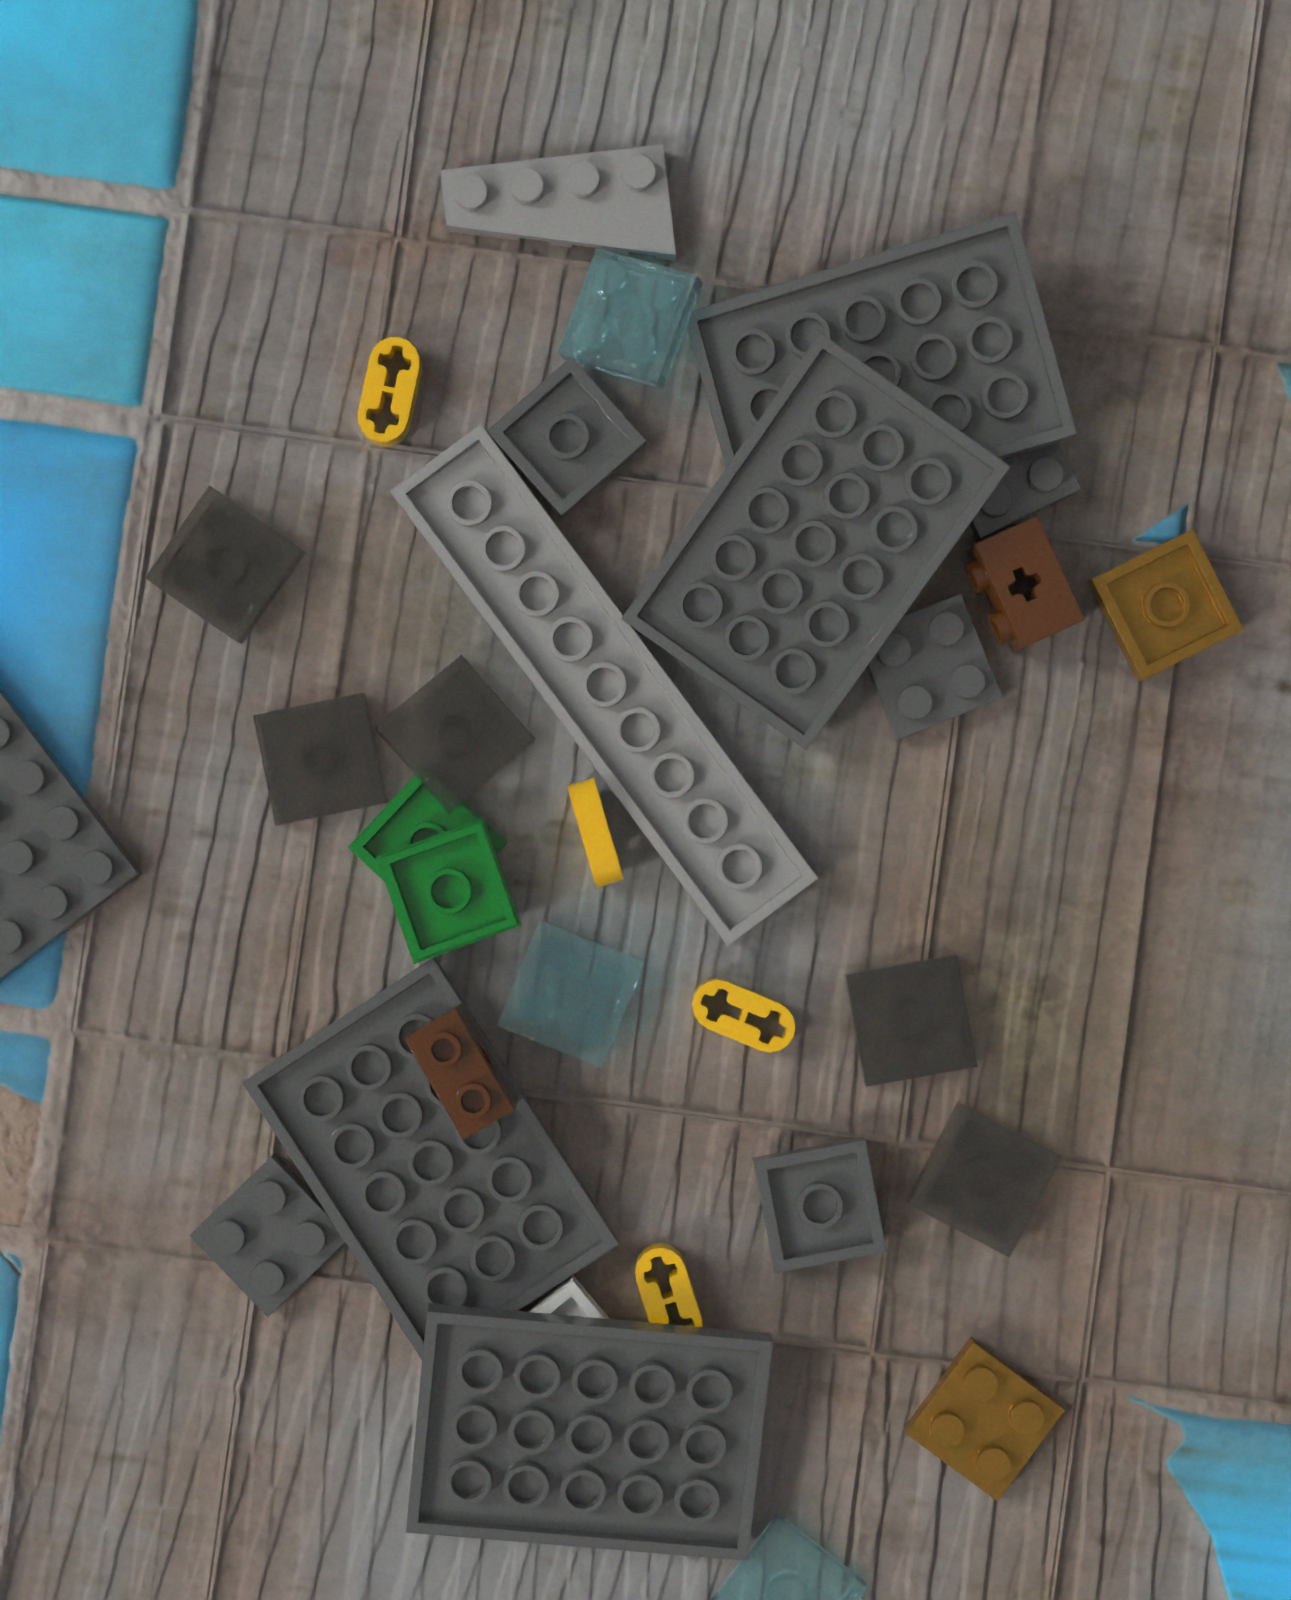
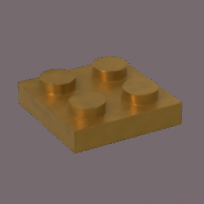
M1193 529L1087 581L1137 682L1244 630Z
M970 1337L905 1425L904 1430L908 1436L998 1502L1065 1409L1059 1402Z

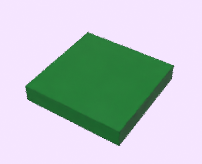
M424 765L348 848L384 881L376 856L480 820L482 817L428 766ZM486 822L496 852L498 853L508 841Z
M485 818L376 856L414 964L522 926Z

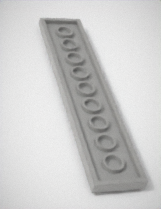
M481 424L390 490L391 494L727 946L819 879L634 629L621 619L623 615Z

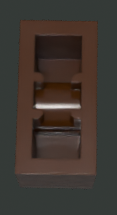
M1038 516L980 541L966 551L970 561L966 562L964 566L969 581L978 594L985 592L994 611L988 614L992 631L1001 645L1009 644L1012 653L1085 620ZM1015 579L1018 582L1027 579L1030 583L1031 589L1024 596L1022 594L1012 596L1009 592L1008 586Z
M462 1003L412 1031L404 1038L463 1140L515 1110L518 1100Z

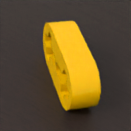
M401 337L386 338L373 348L369 357L358 408V424L361 431L371 443L380 447H392L401 443L407 437L411 428L422 377V361L416 348L408 340ZM395 352H402L405 362L411 365L409 371L400 370L397 374L395 388L388 387L390 374L387 368L382 365L383 360H393ZM386 397L392 398L391 412L395 418L399 419L397 426L388 425L385 433H378V427L370 420L372 414H381Z
M595 778L567 785L596 887L600 888L623 881L622 869Z
M720 978L704 981L693 993L692 1008L694 1016L701 1025L709 1030L769 1053L782 1050L789 1045L794 1037V1017L786 1006L774 999ZM718 988L726 990V1001L730 1005L741 1009L738 1018L720 1012L716 1020L707 1017L708 1007L701 1003L705 994L714 996ZM771 1010L777 1011L779 1013L778 1022L785 1027L784 1032L781 1036L772 1034L768 1041L759 1039L760 1029L756 1025L745 1021L748 1012L762 1018H767Z
M663 1242L653 1243L645 1247L637 1257L635 1274L649 1323L668 1324L669 1314L666 1304L676 1302L681 1318H692L693 1320L692 1323L686 1326L703 1327L700 1308L680 1251L674 1246ZM662 1257L665 1264H675L676 1269L669 1272V1283L672 1291L662 1293L656 1276L646 1277L645 1272L652 1269L653 1258Z

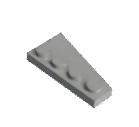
M663 144L440 170L448 232L520 241L522 238L550 242V245L573 248V245L605 249L608 253L629 255V252L655 255L656 259L676 261Z

